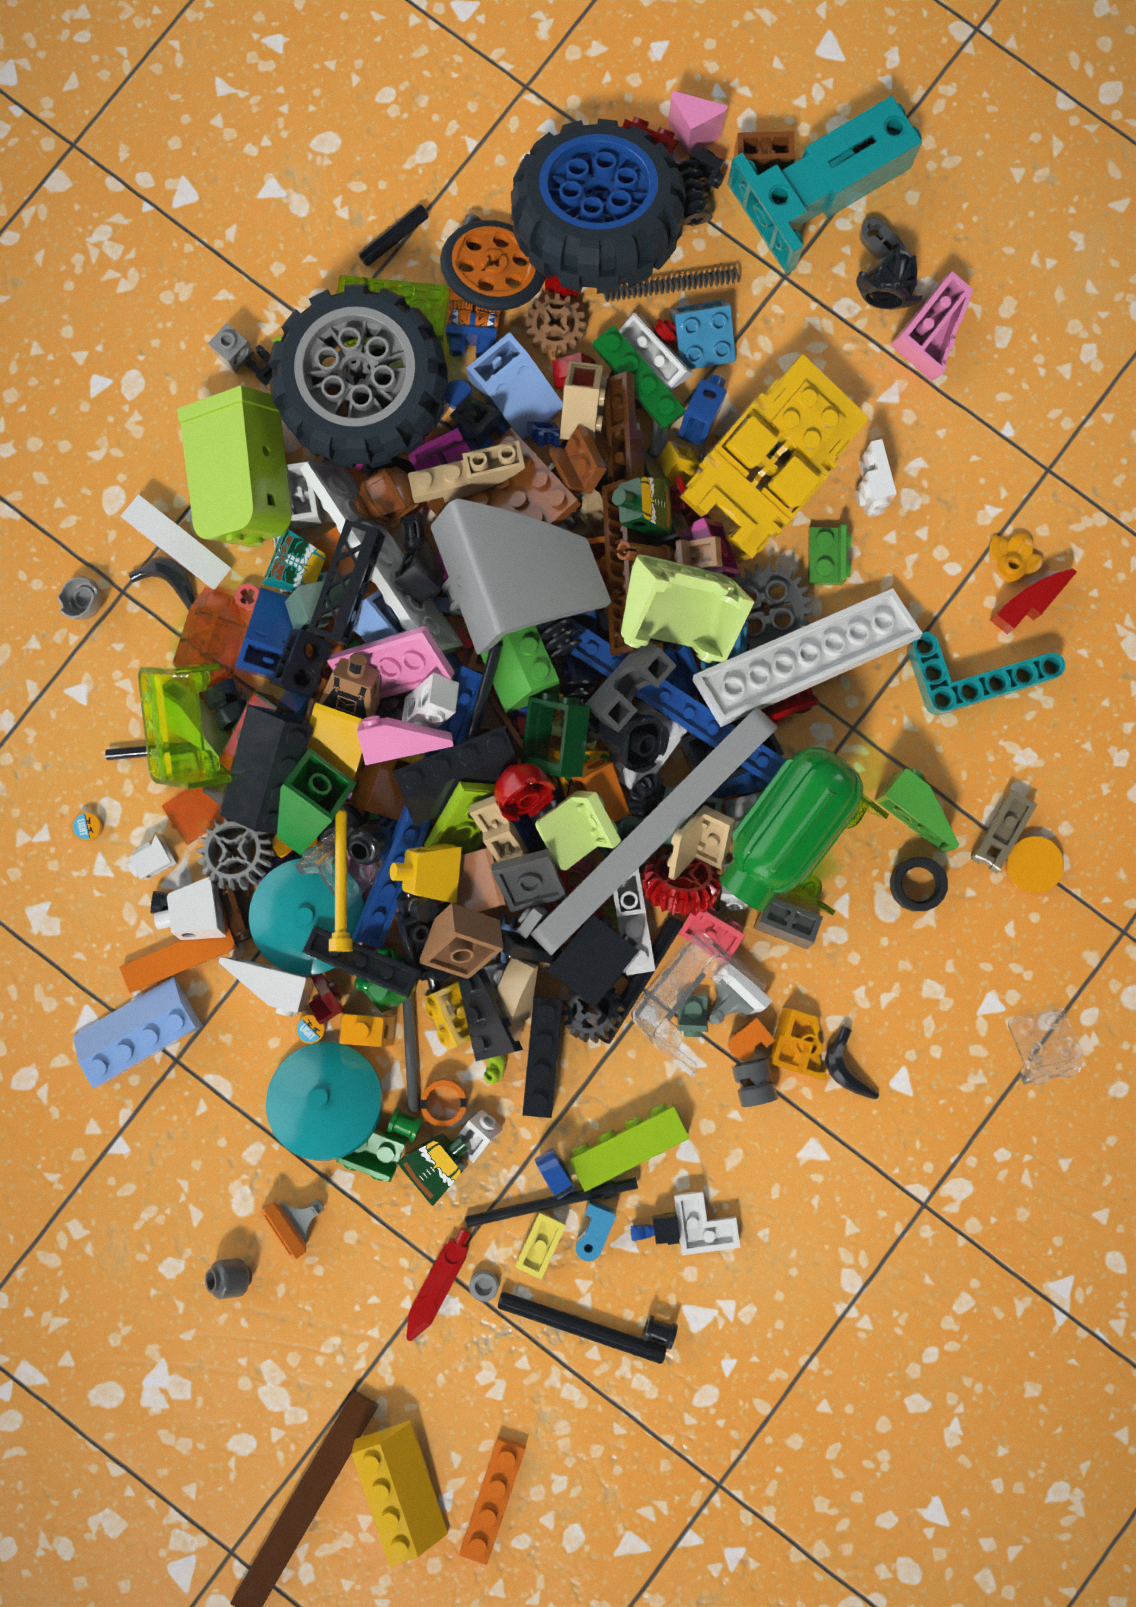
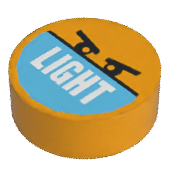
M89 812L78 814L71 824L74 836L83 841L97 839L103 829L101 819Z
M312 1014L300 1018L295 1027L298 1039L306 1044H314L320 1041L326 1031L325 1023L320 1025Z

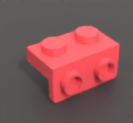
M709 907L706 913L699 911L697 916L689 913L678 935L727 963L740 942L746 937L741 932L743 926L730 918L726 922L717 918L718 911L712 907Z

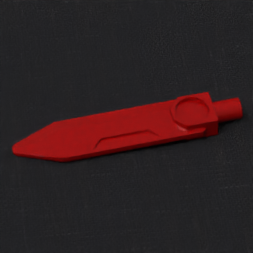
M461 1227L456 1238H450L448 1244L443 1246L409 1311L406 1334L408 1341H412L427 1329L436 1317L467 1258L466 1253L469 1247L466 1246V1243L471 1235L469 1230Z

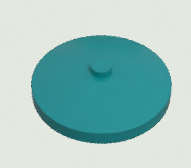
M301 858L279 865L262 879L250 903L249 926L257 948L269 962L290 973L313 975L336 968L302 953L314 925L335 933V864L321 859ZM347 873V933H350V939H352L364 908L365 900L358 884ZM353 939V942L360 944L359 941Z
M320 1042L307 1045L288 1056L272 1076L266 1095L267 1119L275 1137L289 1151L314 1161L336 1160L358 1150L375 1131L383 1109V1089L375 1068L355 1049L334 1042Z

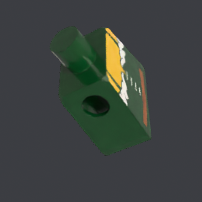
M638 477L619 484L618 488L613 492L612 502L619 506V519L622 526L647 540L672 534L670 485L668 479Z
M440 1133L407 1152L397 1164L433 1206L468 1166V1162L462 1155L471 1148V1143L463 1134H459L450 1141L445 1134Z

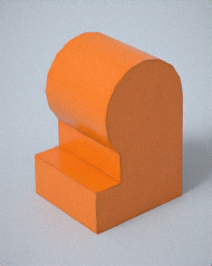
M753 1017L732 1034L728 1040V1049L736 1058L746 1059L754 1053L755 1046L760 1042L767 1048L776 1040L756 1017Z

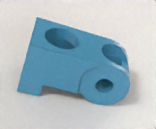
M589 1200L585 1208V1215L590 1217L584 1232L579 1234L576 1240L577 1255L583 1261L588 1262L594 1261L601 1254L617 1216L616 1210L593 1200Z

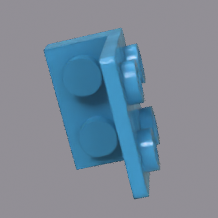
M725 299L670 308L671 320L676 327L679 358L689 369L736 361L731 305Z

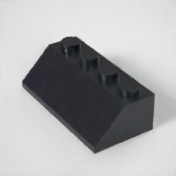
M248 704L219 815L254 831L277 834L281 786L305 754L313 729L305 715Z
M501 726L392 771V775L414 826H417L441 815L459 782L496 784L497 779L504 770L511 765L518 764L505 728Z

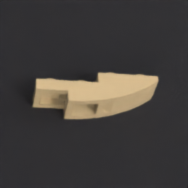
M519 440L463 453V460L408 473L415 504L441 497L444 498L445 503L489 489L525 469Z

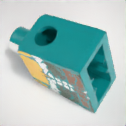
M287 529L279 538L262 584L294 592L298 586L324 581L328 572L322 569L326 555Z

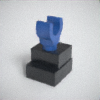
M676 1212L653 1215V1225L631 1226L632 1241L655 1236L656 1244H680Z

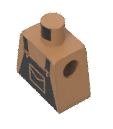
M352 654L349 659L341 658L330 676L319 704L361 719L374 716L380 703V672L377 669L366 666L367 658L362 654Z

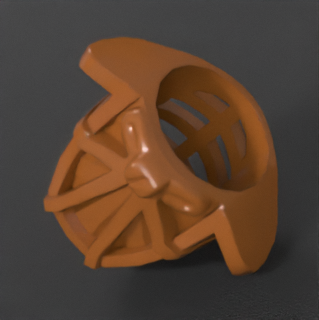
M399 467L376 470L359 485L360 489L355 500V506L362 518L374 520L376 524L385 525L387 528L396 526V521L419 506V503L415 504L408 475Z

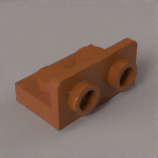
M577 427L565 448L551 447L549 450V454L565 487L574 493L592 494L607 467L588 429Z

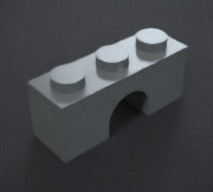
M649 642L647 646H641L637 648V651L630 652L585 705L591 706L590 711L602 723L619 732L638 711L632 705V699L635 694L647 685H653L658 688L677 665L660 647Z

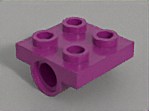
M456 428L419 446L407 456L414 470L419 471L463 460L462 454L471 451L463 440L459 429Z

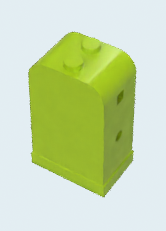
M240 385L178 408V421L181 425L192 522L196 534L203 539L247 547H259L263 545V541L281 536L289 528L291 506L282 420L273 402L272 394Z

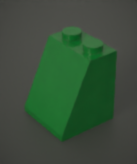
M308 748L281 786L277 838L301 855L332 822L357 783L311 748Z

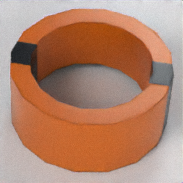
M445 1078L435 1080L428 1085L421 1095L420 1101L421 1111L426 1120L440 1127L451 1126L461 1120L468 1104L466 1091L461 1084ZM436 1087H450L459 1095L461 1101L460 1110L454 1117L439 1119L430 1112L427 1103L428 1096Z

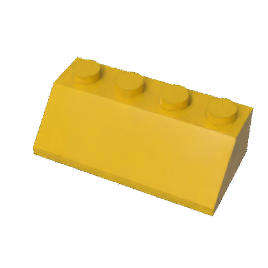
M410 1420L355 1439L351 1454L389 1567L418 1558L448 1534V1529L412 1421Z

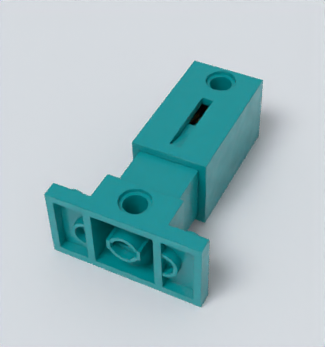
M891 95L806 146L803 158L782 171L776 164L758 175L755 164L751 160H747L742 152L732 160L727 185L787 275L796 269L803 249V239L800 235L803 224L821 213H824L827 218L831 217L911 169L922 144L921 134L907 119L904 107L897 103Z

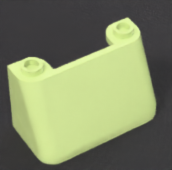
M639 554L631 570L621 635L624 638V642L634 648L647 646L650 638L690 646L698 653L697 657L704 662H724L727 660L754 601L734 580L726 575Z

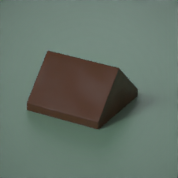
M392 759L365 765L363 761L349 804L398 820L405 803L392 775V771L412 763L400 759Z

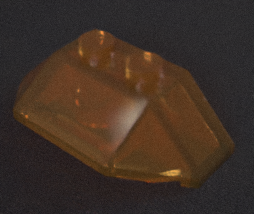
M204 587L189 609L172 662V677L195 691L202 701L204 700L202 694L207 689L219 682L234 678L236 672L235 665L248 625L232 595Z

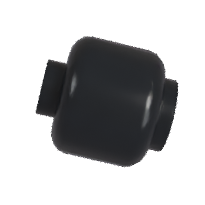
M366 822L360 825L347 838V851L353 860L362 865H372L377 862L390 848L389 834L381 825L374 822Z

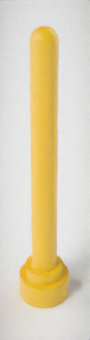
M342 808L335 816V933H332V939H329L330 952L353 951V939H350V933H347V811Z

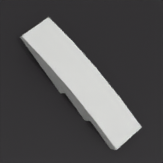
M140 495L136 496L120 516L212 590H215L232 569Z

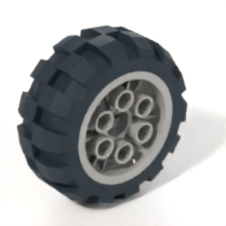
M367 284L345 285V292L330 295L327 289L308 298L311 306L302 313L294 310L281 326L284 335L281 341H275L272 346L269 360L272 378L269 381L273 402L283 422L298 439L299 443L317 457L323 456L330 459L334 465L354 469L357 464H370L371 468L392 464L391 458L403 452H406L407 455L411 454L425 442L423 437L430 428H436L445 409L443 402L445 394L448 392V368L441 341L438 340L432 323L419 308L410 307L406 303L405 297L386 288L380 289L378 293L369 291ZM369 338L368 342L365 345V339ZM358 339L355 346H344L345 342ZM339 346L341 350L337 352L334 348ZM376 347H384L386 349L381 356L371 355ZM327 357L336 358L335 363L329 367L323 366L322 362ZM402 359L404 368H390L387 365ZM347 367V374L344 375V370ZM361 373H363L366 379H360L356 383L354 377H360ZM385 375L391 376V381L388 384L379 385L377 383ZM316 377H326L322 383L316 385ZM337 385L342 388L337 395H329L328 390L331 386ZM364 394L369 395V400L365 404L359 405L355 403ZM379 394L391 402L384 409L381 408L376 400ZM347 400L350 403L348 417L338 415Z

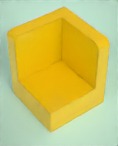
M671 441L667 443L657 458L666 479L669 480L670 487L676 485L675 477L681 476L683 484H687L700 467L698 466L700 462L691 448Z

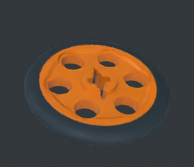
M480 220L468 223L452 233L442 247L440 257L441 271L447 284L456 295L476 307L488 310L518 308L537 295L545 282V276L533 267L529 262V257H526L520 250L513 233V225L496 220ZM504 240L508 246L504 248L498 247L494 244V241ZM477 243L481 249L477 251L471 250L467 247V244ZM515 258H522L528 264L519 266L513 260ZM461 264H468L472 266L474 270L471 272H464L459 268V266ZM514 279L520 283V286L517 288L510 287L506 284V281ZM483 282L489 283L493 286V289L484 291L479 287V284Z

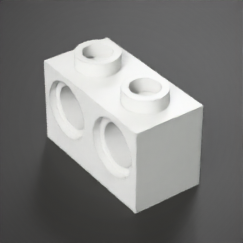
M433 672L405 697L402 721L437 729L456 712L459 683Z

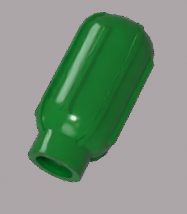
M819 746L808 747L798 751L792 758L786 759L733 831L731 849L733 859L718 879L720 883L735 897L760 912H764L777 894L785 893L796 888L798 885L804 884L860 809L859 805L863 798V783L859 773L842 757Z

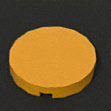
M1030 836L1015 843L1005 861V871L1016 888L1026 893H1042L1051 890L1060 881L1064 872V859L1060 849L1052 841L1044 837Z

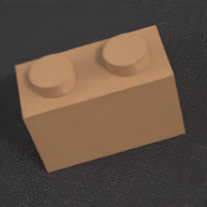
M451 903L434 919L420 957V964L470 979L504 949L500 920Z

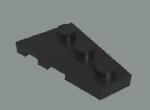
M480 969L470 979L457 976L475 1062L523 1050L520 1042L514 1041L509 1030L512 1025L508 1016L503 1017L498 1007L499 997L486 970Z

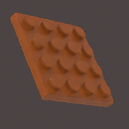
M510 428L490 447L519 440L525 469L502 483L461 499L512 511L558 526L581 504L519 435ZM441 497L430 500L427 505L438 517L449 502L445 503L444 498Z

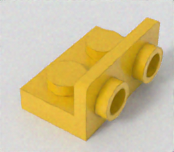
M459 982L424 997L426 1002L425 1010L428 1016L434 1020L438 1029L437 1037L447 1050L471 1041Z

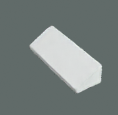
M633 313L618 330L669 391L694 374L638 314Z

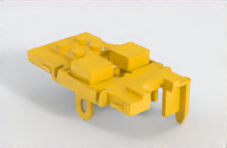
M804 354L794 361L779 380L776 379L765 392L766 395L761 393L752 401L698 466L703 470L693 476L686 485L687 489L680 496L701 517L706 515L714 505H717L725 515L729 516L739 526V528L727 533L725 536L740 551L735 556V560L738 563L753 559L770 541V536L774 535L776 537L781 534L782 528L792 521L830 475L829 472L838 466L835 459L837 460L849 447L847 445L848 442L855 437L870 419ZM746 416H749L750 418L747 419L741 425V427L729 438V436L735 431V429L746 418ZM779 441L782 446L769 459L766 455ZM786 450H789L792 453L790 455L792 458L787 460L781 469L778 468L774 463ZM758 466L761 470L750 483L746 479L749 475L746 469ZM767 474L772 479L768 483L767 488L763 487L759 491L756 486L761 478Z

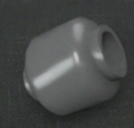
M240 1258L215 1261L205 1275V1285L208 1292L212 1293L219 1300L243 1296L252 1282V1272Z

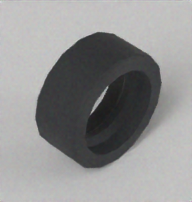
M913 857L901 862L893 870L890 878V891L894 900L902 908L910 911H928L937 907L944 900L948 890V878L944 869L935 860L927 857ZM915 867L927 869L935 879L934 893L929 899L924 901L910 899L905 895L902 888L904 875Z

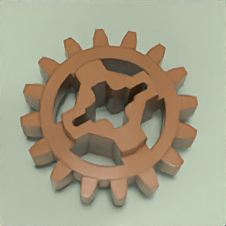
M556 293L554 300H551L548 295H545L544 303L536 300V310L529 308L528 316L530 318L525 319L526 327L530 328L527 330V338H533L532 346L535 348L541 345L542 354H545L548 349L551 350L552 357L556 356L558 350H561L564 356L567 355L568 347L576 350L577 343L575 340L582 342L584 337L582 332L586 331V323L582 322L585 320V313L578 312L579 303L571 305L570 296H567L564 301L560 300L559 293ZM539 318H541L543 325L540 326L538 331L537 323ZM571 320L574 321L575 325L572 333L568 327L571 324Z

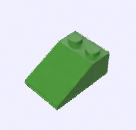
M904 768L895 773L874 801L942 853L957 849L959 843L930 785L924 781L926 779L925 776L914 768L910 770Z

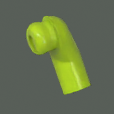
M504 1055L488 1059L486 1071L484 1072V1079L487 1083L494 1084L503 1078L506 1065Z

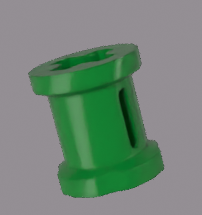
M396 1107L387 1132L392 1133L394 1131L408 1137L409 1141L414 1143L424 1118H414L402 1113L401 1109Z

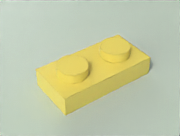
M540 1211L515 1264V1268L542 1280L566 1227V1223Z

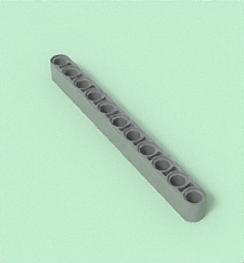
M756 707L530 935L552 955L778 726Z

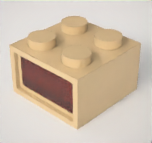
M569 361L564 385L560 439L569 440L577 427L587 428L593 441L595 432L601 433L607 376H602L603 365Z

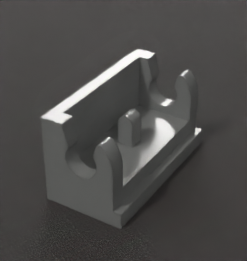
M774 898L767 909L761 912L756 920L754 929L808 949L815 942L823 916Z

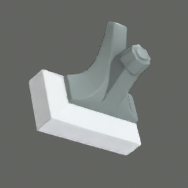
M729 960L712 976L717 983L715 986L718 990V1000L711 1013L707 1016V1020L712 1025L714 1023L720 1024L725 1016L732 1013L750 1014L755 1017L766 1009L772 1000Z

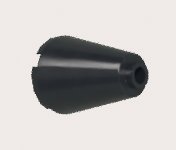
M635 713L619 732L605 725L598 718L591 722L592 726L597 727L598 731L594 732L596 736L627 769L635 773H644L657 765L654 761L659 755L664 756L667 750L669 730L662 723V720L655 716Z

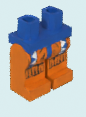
M483 282L479 284V287L484 291L493 289V286L489 283ZM449 286L446 338L447 344H449L450 356L464 357L466 345L476 346L475 354L478 358L498 342L502 310H488L476 307V312H474V305L456 295Z

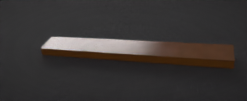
M353 1390L232 1598L231 1605L235 1607H263L351 1455L354 1440L362 1436L379 1406L378 1403Z

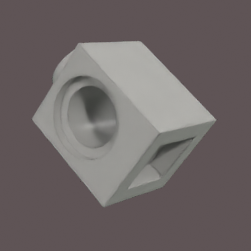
M228 323L208 342L214 355L234 373L244 364L242 360L245 357L250 358L254 354L248 341Z

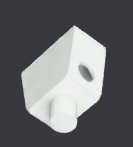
M207 877L167 895L168 910L154 913L156 928L160 930L171 927V932L180 940L226 937L222 901L218 891L220 889L217 883L213 884L209 880L210 877Z

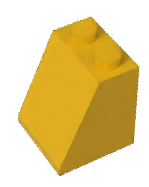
M315 703L310 719L313 729L307 750L311 748L356 782L364 761L357 734L358 723H362L363 719Z

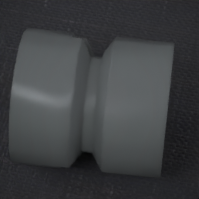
M768 1058L746 1061L732 1066L735 1082L741 1086L737 1090L741 1107L757 1106L778 1099L775 1084L769 1081L772 1071Z

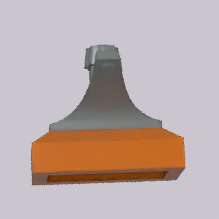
M318 1199L311 1202L309 1207L299 1210L291 1209L284 1204L271 1203L260 1212L291 1259L295 1260L306 1252L308 1225L317 1214L319 1215L324 1211V1206Z

